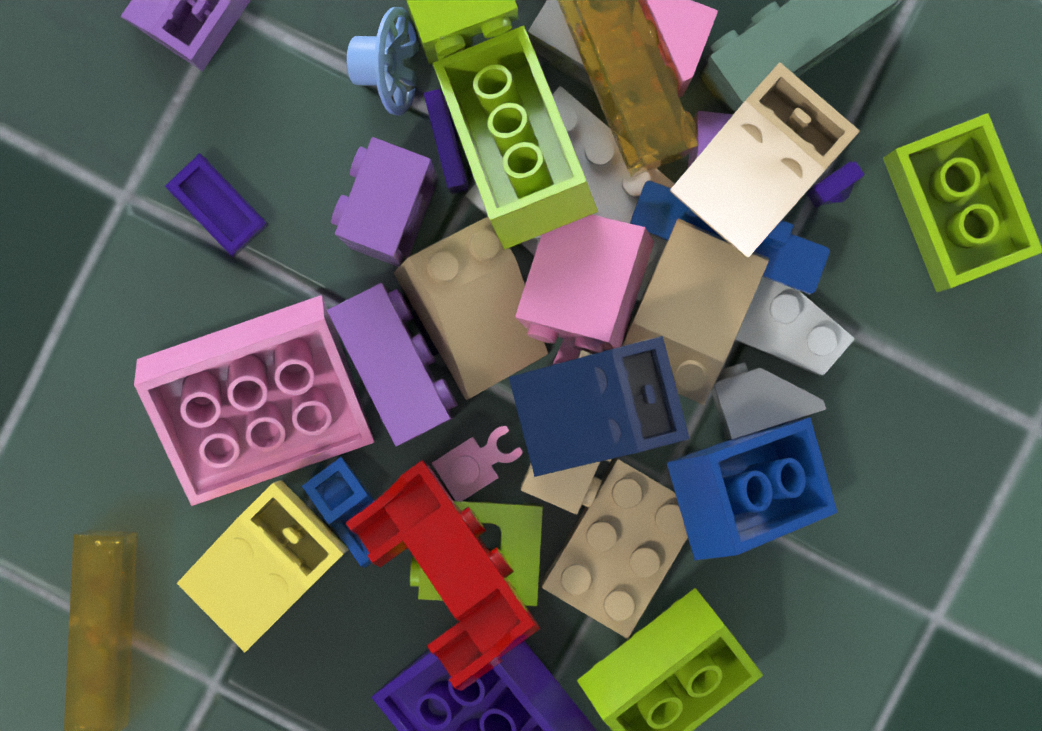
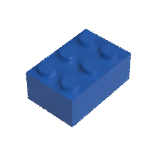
M810 417L785 422L745 436L730 439L667 462L694 560L739 555L838 513Z

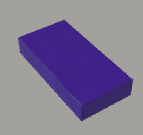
M436 89L425 92L423 94L447 188L451 194L465 191L469 184L450 110L443 91Z
M200 153L165 185L170 193L232 257L241 252L269 225Z

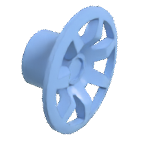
M402 7L390 8L382 18L377 36H354L347 50V70L351 82L354 85L377 86L385 109L393 115H403L411 106L415 95V88L407 92L406 87L399 81L402 80L407 85L416 86L414 71L403 66L404 59L414 56L419 49L416 29L406 9ZM398 17L397 23L395 25L393 21L395 20V18ZM409 34L410 42L400 45Z

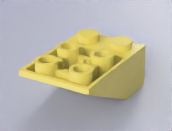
M280 480L272 483L228 527L177 584L245 653L349 549Z

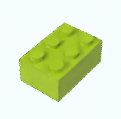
M989 113L899 147L883 157L936 292L951 289L1042 253L1041 243Z
M694 588L683 598L674 602L670 608L651 623L637 631L628 641L605 659L596 663L577 682L602 720L612 731H693L761 678L763 674L698 590Z

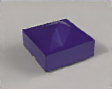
M851 160L809 189L807 196L815 208L820 205L844 202L849 198L855 182L865 174L857 162H852Z

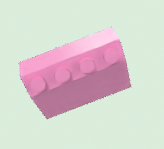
M322 295L137 359L134 386L191 506L374 443V437L334 324L327 312L328 309Z

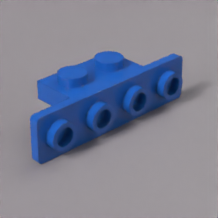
M650 180L645 182L630 224L645 227L650 235L668 241L679 218L720 236L670 192L671 188ZM781 220L754 251L769 258L762 277L806 294H812L816 291L830 250L825 246L791 234L794 225Z

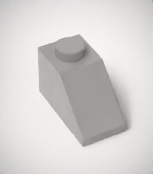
M746 362L722 369L719 374L720 380L715 382L711 390L726 439H735L826 410L823 399L762 368L748 371Z

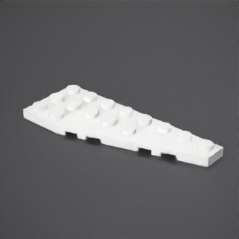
M560 86L552 96L598 209V212L592 215L630 224L646 181L650 180L669 188L675 185ZM475 184L465 197L488 217L477 184ZM541 235L522 242L520 245L535 256ZM653 235L650 236L654 244L636 301L639 302L667 243L666 240ZM762 277L735 341L763 351L770 356L819 376H824L855 338L800 291Z

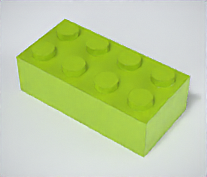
M524 25L433 62L489 220L504 250L598 212L589 185Z

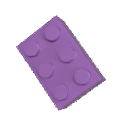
M372 137L368 148L360 146L354 157L350 169V176L355 177L354 185L349 197L345 195L340 196L332 215L331 224L337 226L335 235L350 249L399 267L410 256L438 183V177L430 158Z
M380 283L327 310L395 446L405 444L454 419L450 409L458 404L446 380L440 379L436 381L428 365L436 362L423 336L418 334L413 337L406 322L414 317L401 292L399 293L397 289L390 292L384 284Z

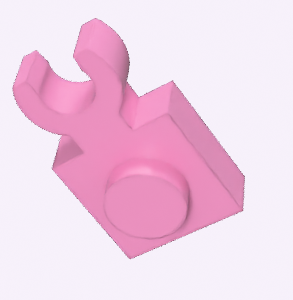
M507 426L496 428L490 434L487 444L480 448L475 438L471 437L432 462L455 501L465 500L498 479L499 476L492 467L493 464L497 462L510 463L521 456L523 451L520 447L514 449L511 453H502L497 447L498 438L509 431Z

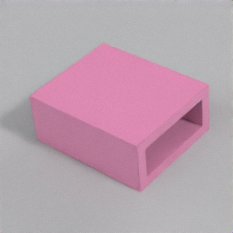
M589 215L542 234L515 318L528 329L527 335L542 342L555 344L557 337L574 341L573 347L575 349L583 350L590 354L621 347L654 244L652 237L645 227L596 215Z

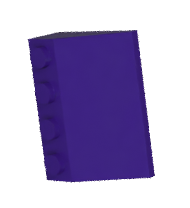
M525 641L503 655L501 663L462 691L453 687L449 681L451 676L439 658L428 649L371 697L398 731H597Z

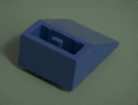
M663 336L509 377L534 477L690 439Z

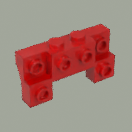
M423 460L403 473L381 497L346 522L349 529L359 536L369 552L367 556L371 562L380 568L408 548L454 618L460 621L427 645L430 652L439 658L451 676L449 681L455 689L464 690L501 663L503 655L541 629L508 579V576L514 570L497 547L489 551L479 537L486 532V529L469 506L463 511L456 506L430 466Z

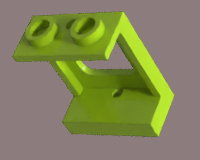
M454 501L456 506L462 511L469 506L481 523L495 524L500 528L501 553L514 570L508 576V579L515 587V592L524 605L537 606L543 505L538 503L505 504ZM412 557L410 586L419 587L418 599L443 601L416 559Z

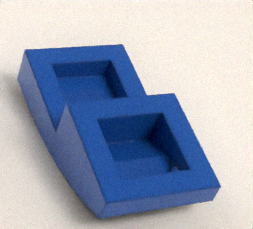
M340 457L302 485V487L328 525L334 527L359 565L366 568L372 563L367 556L369 552L359 536L349 529L346 522L376 500L346 461Z

